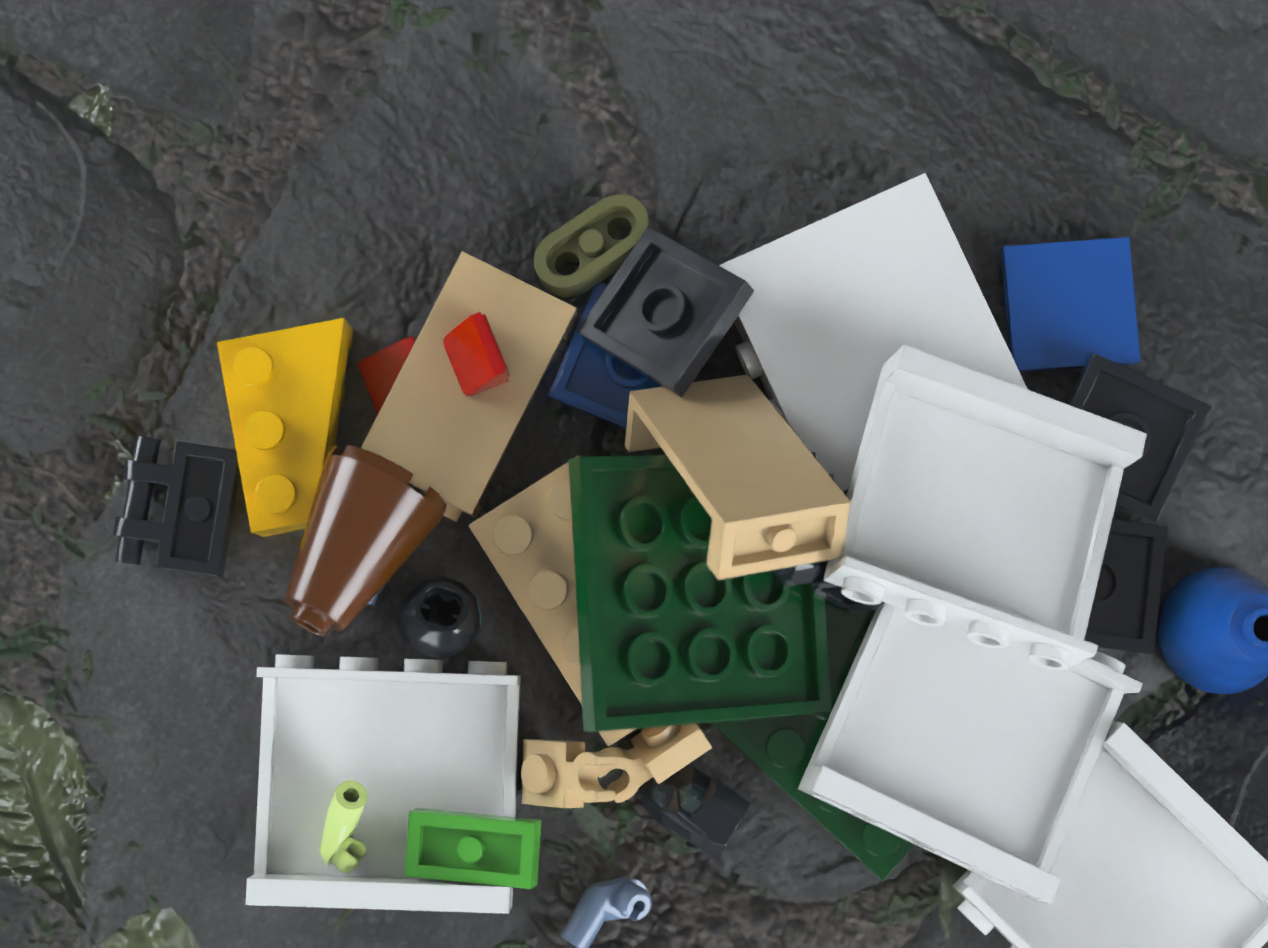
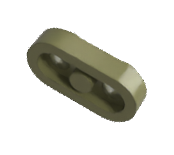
M616 194L607 196L545 237L538 245L534 255V267L545 289L558 297H576L584 294L618 271L647 227L652 228L644 205L629 195ZM619 228L631 229V233L625 239L615 240L611 238L613 233ZM571 262L580 264L577 271L573 274H560V270L565 264Z

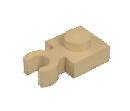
M523 739L521 804L556 808H584V802H609L614 800L615 791L603 789L600 786L598 771L602 765L616 764V756L610 752H585V742Z

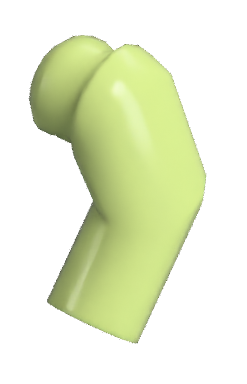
M351 780L344 781L338 785L328 807L319 850L326 865L329 866L333 863L342 873H352L366 855L365 844L354 839L352 836L365 807L368 794L362 784Z

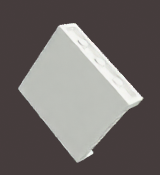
M926 173L719 265L746 280L754 290L734 320L743 340L742 343L735 346L745 373L752 380L760 377L771 404L809 451L815 452L817 461L826 472L834 474L835 483L843 492L849 489L882 366L904 344L1027 389Z
M904 344L882 366L847 492V498L851 501L842 557L828 561L823 581L842 587L841 593L853 601L870 605H877L883 601L905 609V617L913 622L933 627H940L945 623L968 631L967 638L978 645L997 649L1010 646L1030 653L1029 660L1038 666L1053 670H1067L1070 666L1095 656L1097 653L1098 645L1084 640L1123 471L1124 468L1142 457L1147 433Z
M884 603L874 613L798 790L1029 899L1052 904L1062 879L1051 874V869L1123 695L1125 693H1139L1143 683L1124 675L1123 672L1126 666L1121 661L1097 652L1095 656L1070 666L1067 670L1048 669L1032 663L1029 660L1030 653L1010 646L997 649L978 645L967 638L968 631L945 623L940 627L922 625L906 618L904 615L905 609Z
M275 655V667H257L256 677H263L255 862L254 874L247 878L246 905L509 914L512 908L513 887L405 877L409 811L415 808L516 817L521 675H506L507 662L468 661V673H442L443 660L404 659V671H378L379 658L340 657L339 669L314 668V656ZM351 780L362 784L368 794L365 807L352 836L354 839L365 844L366 855L352 873H342L333 863L327 866L319 850L327 811L333 794L338 785L344 781Z
M1113 721L1051 869V874L1062 879L1052 904L1029 899L970 870H967L953 885L965 898L958 906V910L985 936L995 928L1012 944L1010 948H1262L1268 941V861L1141 738L1122 722Z

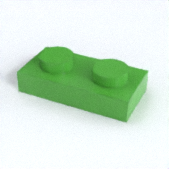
M415 808L409 811L405 877L532 889L538 883L542 820Z

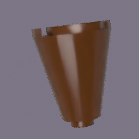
M337 445L332 446L323 465L284 599L294 609L290 619L302 628L319 636H326L329 629L344 631L441 522L446 512L447 504L439 493L429 486L423 497L408 484L413 473L378 454L347 445L343 454H341Z

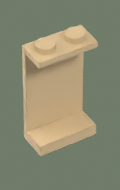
M462 251L361 448L378 454L413 473L408 483L410 486L424 493L427 492L429 486L432 487L447 504L444 517L457 522L461 513L464 512L477 518L482 508L479 502L562 338L568 339L578 319L577 308ZM481 312L482 315L485 314L510 377H508L509 381L473 396H466L462 392L446 353L443 339L468 317Z
M748 374L692 382L682 398L664 387L630 391L625 447L629 453L662 448L712 518L707 565L717 580L842 557L851 501Z

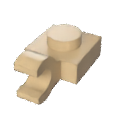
M697 724L642 728L641 733L630 740L634 748L625 750L619 747H609L599 751L614 754L616 756V764L602 765L598 771V777L605 776L613 769H623L622 776L607 786L608 789L615 791L614 800L616 803H620L631 798L638 791L639 787L652 777L660 784L706 753L712 746Z

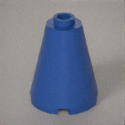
M1212 567L1185 576L1168 591L1163 601L1164 605L1161 610L1159 623H1157L1156 639L1164 662L1181 681L1205 692L1232 694L1252 688L1268 676V587L1263 582L1239 569Z

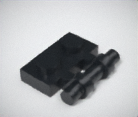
M136 436L132 460H125L122 479L128 480L123 516L115 518L113 536L119 537L115 562L140 565L144 541L159 542L156 568L223 578L240 477L236 450L176 441L172 466L157 464L161 440ZM154 485L168 486L162 523L148 521Z

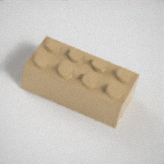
M567 462L468 526L582 705L569 462ZM635 729L601 731L599 733L609 747Z

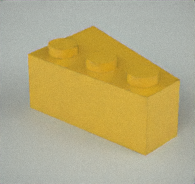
M345 318L217 342L250 530L253 534L267 537L303 530L306 527L325 459L332 446L336 445L340 411L344 403L346 389L344 383L349 349L352 346L354 329Z

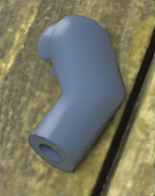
M626 876L592 883L586 888L560 936L578 948H589L604 922L625 918L638 921L646 917L652 906L651 895L640 880Z

